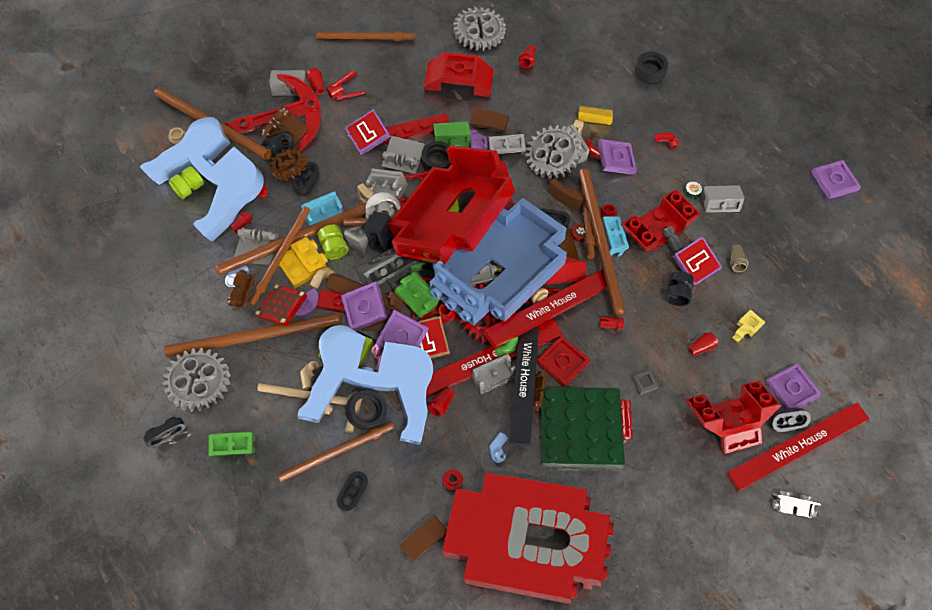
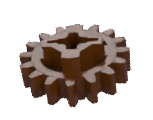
M288 147L286 151L282 149V153H275L276 157H272V162L269 163V170L275 179L278 178L279 181H282L285 178L288 181L290 177L295 179V175H301L300 171L306 170L304 166L308 165L306 161L308 159L302 149L298 150L295 147L292 150L291 147Z

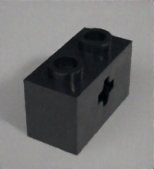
M374 211L363 227L372 250L379 253L394 247L392 244L394 237L388 225L391 221V216L384 212Z

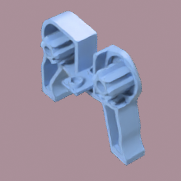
M206 117L193 122L178 144L162 152L156 159L143 163L140 167L153 181L160 185L176 174L181 173L188 166H194L207 180L217 187L208 214L193 224L206 238L213 242L233 223L241 208L260 193L264 179L261 171L235 147L226 153L216 164L212 161L230 144V141L225 136L221 123L213 117Z
M343 325L333 326L326 330L319 340V351L324 367L312 387L308 401L299 409L298 419L319 423L343 381L364 389L397 391L407 421L406 428L402 431L399 441L420 445L428 412L426 390L433 374V364L427 352L416 346L385 342L377 373L369 367L359 369L365 342L363 335Z

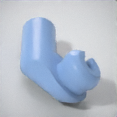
M246 265L228 272L225 279L228 287H235L233 281L236 272H239V270H245L246 274H249Z
M501 432L489 446L491 458L496 463L503 462L506 458L502 446L508 438Z

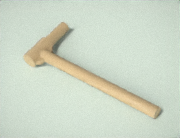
M262 383L258 384V391L304 399H309L311 391ZM357 391L352 392L348 397L335 395L331 403L346 405L347 401ZM362 399L356 402V414H359ZM347 420L345 431L353 433L354 426Z

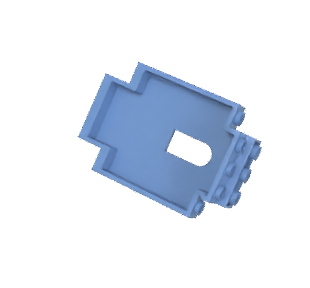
M522 198L509 211L503 208L473 252L456 249L445 265L441 261L437 263L432 262L435 277L430 281V293L435 299H440L444 302L449 310L457 312L462 320L470 322L473 326L489 311L494 317L500 318L505 322L565 264L567 252L558 247V245L565 240L566 227ZM491 260L505 269L483 289H476L470 284L471 279Z

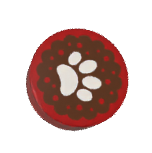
M578 223L573 226L571 234L575 241L584 242L586 237L585 224Z

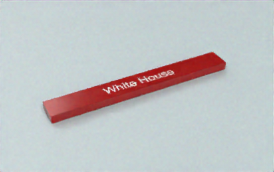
M603 269L516 313L505 322L501 321L485 329L483 334L492 346L497 348L608 289Z
M554 319L539 325L538 348L557 340L561 335L563 336ZM518 343L515 351L509 353L511 360L517 358ZM491 346L433 372L427 386L426 398L441 392L445 387L450 388L472 378L473 369L500 358L497 357L495 348Z
M856 402L736 467L726 475L739 492L863 424L870 418Z

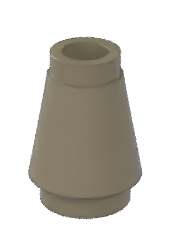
M733 245L731 247L730 267L734 272H743L748 268V259L741 245Z

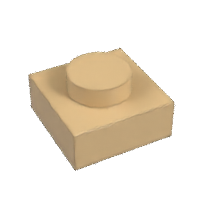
M363 183L357 186L358 198L363 203L367 202L374 195L372 189L367 188Z

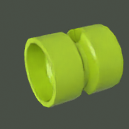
M192 166L185 168L181 175L176 174L168 180L174 192L181 199H185L192 194V190H198L204 185L201 176Z
M327 225L318 231L317 237L327 259L335 260L347 254L348 246L343 239L342 231L338 225Z

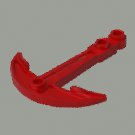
M277 74V78L288 85L300 98V101L285 105L284 107L296 118L303 116L306 118L305 126L309 129L302 136L298 146V150H303L314 140L321 125L322 111L319 100L311 87L299 78L286 74ZM309 103H314L313 106H308ZM281 107L254 116L249 115L238 118L231 123L224 122L223 124L241 134L251 132L266 126Z

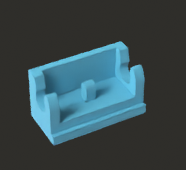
M335 191L301 205L302 209L304 206L311 209L305 219L309 226L343 212L341 209L343 208Z
M603 217L602 223L610 254L612 256V254L616 253L617 257H620L629 248L624 229L621 226L620 217Z

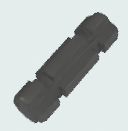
M669 226L663 230L665 237L669 238L667 240L673 252L677 253L682 250L683 245L678 235L674 234L673 226Z

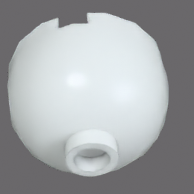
M376 193L366 203L365 216L370 218L372 213L377 211L387 213L393 218L401 208L400 202L390 193Z

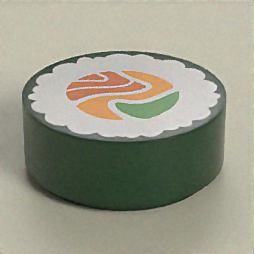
M689 181L684 188L685 195L691 199L699 198L703 191L702 185L697 181Z

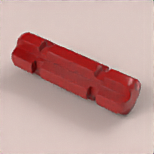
M622 400L620 404L623 439H632L631 402L629 400Z

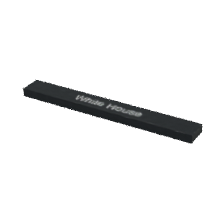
M523 304L521 311L534 304ZM539 325L519 335L509 444L530 446Z

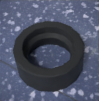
M645 52L638 58L635 68L636 75L644 82L658 83L666 75L668 61L658 52ZM643 64H655L661 70L649 71L644 68Z
M434 141L423 148L422 166L424 170H430L432 167L445 169L450 167V159L442 164H435L428 160V156L433 153H442L449 158L447 148L450 145L448 143Z
M363 389L352 395L347 401L345 411L349 423L355 428L369 430L379 425L385 419L387 408L384 398L378 392L371 389ZM368 398L375 404L377 415L373 420L363 421L357 416L355 405L359 399Z

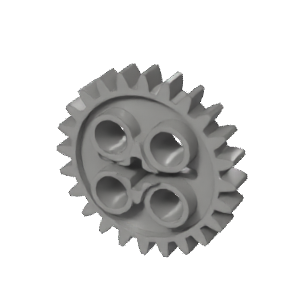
M475 7L474 10L468 8V12L463 10L462 14H458V18H455L453 23V34H455V39H459V44L464 42L463 47L469 45L470 50L475 47L476 51L479 48L484 51L485 47L491 50V45L496 47L497 43H501V39H504L506 28L505 23H503L504 19L500 18V14L495 15V10L489 12V8L483 10V7L478 10Z
M550 125L549 130L543 127L542 133L537 131V137L531 136L533 142H528L529 147L526 148L527 154H525L531 171H534L536 175L540 174L542 178L547 175L549 179L554 175L558 179V174L564 177L565 171L571 173L570 168H576L575 162H580L579 156H582L581 141L577 137L576 132H572L571 128L567 130L563 126L560 129L559 125H556L555 129H553Z
M192 348L191 354H188L185 350L183 357L176 355L177 362L170 361L172 367L165 368L169 374L163 375V378L166 380L162 382V385L166 388L164 392L168 395L170 402L173 401L176 407L180 405L182 410H185L188 406L191 412H193L195 407L201 411L203 405L209 409L210 402L217 404V397L224 398L221 393L222 391L228 392L225 386L230 384L228 377L231 375L227 371L229 369L228 365L224 364L223 357L219 358L217 352L212 355L211 349L205 353L203 348H200L199 352L196 353L195 349ZM195 365L194 369L188 370L189 367ZM214 371L211 376H206L207 373ZM182 383H187L186 386L179 388ZM206 389L203 393L197 394L199 390Z

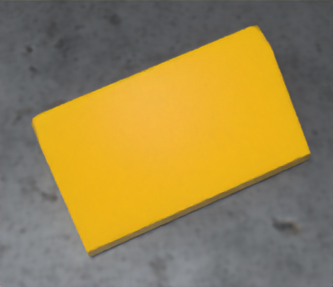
M579 106L578 120L611 125L613 110Z

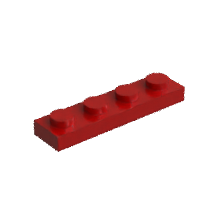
M447 113L385 128L390 136L413 140L434 135V124L450 123ZM391 137L384 141L385 146L389 145Z

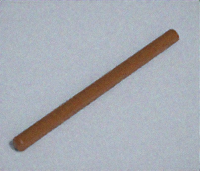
M163 88L155 90L156 97L195 120L211 117ZM220 122L228 139L264 160H268L271 157L269 149Z
M582 169L579 171V177L613 312L615 315H622L625 312L590 172L588 169Z
M367 202L299 230L291 244L306 236L307 238L316 236L318 231L327 225H342L343 218H358L365 215ZM287 236L217 264L215 266L216 273L218 275L226 274L278 252Z
M333 314L290 322L287 327L274 325L164 346L166 357L183 355L185 350L189 354L192 348L199 352L200 348H203L205 351L337 326L342 323V317L340 314Z

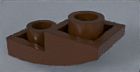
M474 109L470 125L476 128H488L489 132H505L510 118L501 113Z
M556 179L550 181L548 193L552 197L572 209L579 211L582 208L584 198L580 192L576 191L573 187L566 190L565 186Z
M434 515L400 544V547L411 561L414 562L446 535L447 529L437 516Z

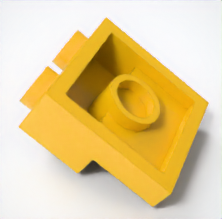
M307 236L291 244V249L286 252L279 264L280 269L294 289L312 280L316 271L325 268L326 263H328L325 255L317 252L318 247L313 239L309 241Z

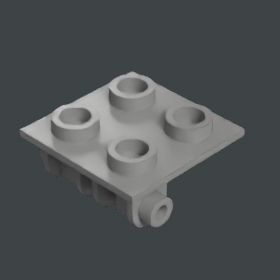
M391 136L387 151L383 152L382 158L384 160L382 167L415 174L425 144Z
M244 227L238 229V236L240 238L234 257L277 240L279 233L257 231L256 229L249 230ZM274 253L256 260L252 264L270 266Z

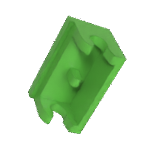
M468 121L434 124V141H443L451 146L470 147Z
M415 271L400 281L402 285L398 286L395 292L420 318L435 309L440 299H435L431 295L430 286Z
M252 432L209 434V456L255 453L253 445L255 434Z

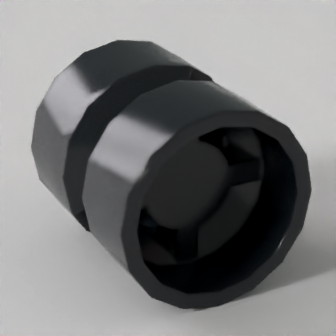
M683 271L670 274L669 288L666 296L669 304L683 307L691 303L694 277L691 274Z

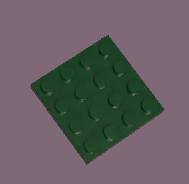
M545 386L544 389L540 390L544 392L542 407L540 408L542 466L624 468L625 456L620 388Z

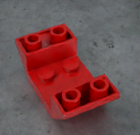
M444 52L428 62L424 89L441 91L442 82L474 86V95L490 97L494 69L479 56Z
M675 189L662 198L659 206L640 218L635 214L624 221L621 226L645 251L655 252L669 243L667 240L669 238L665 237L663 233L665 228L673 226L674 234L679 236L698 218L700 212Z
M760 380L741 385L740 398L712 404L704 394L685 399V402L701 424L720 437L760 428L780 408V403Z

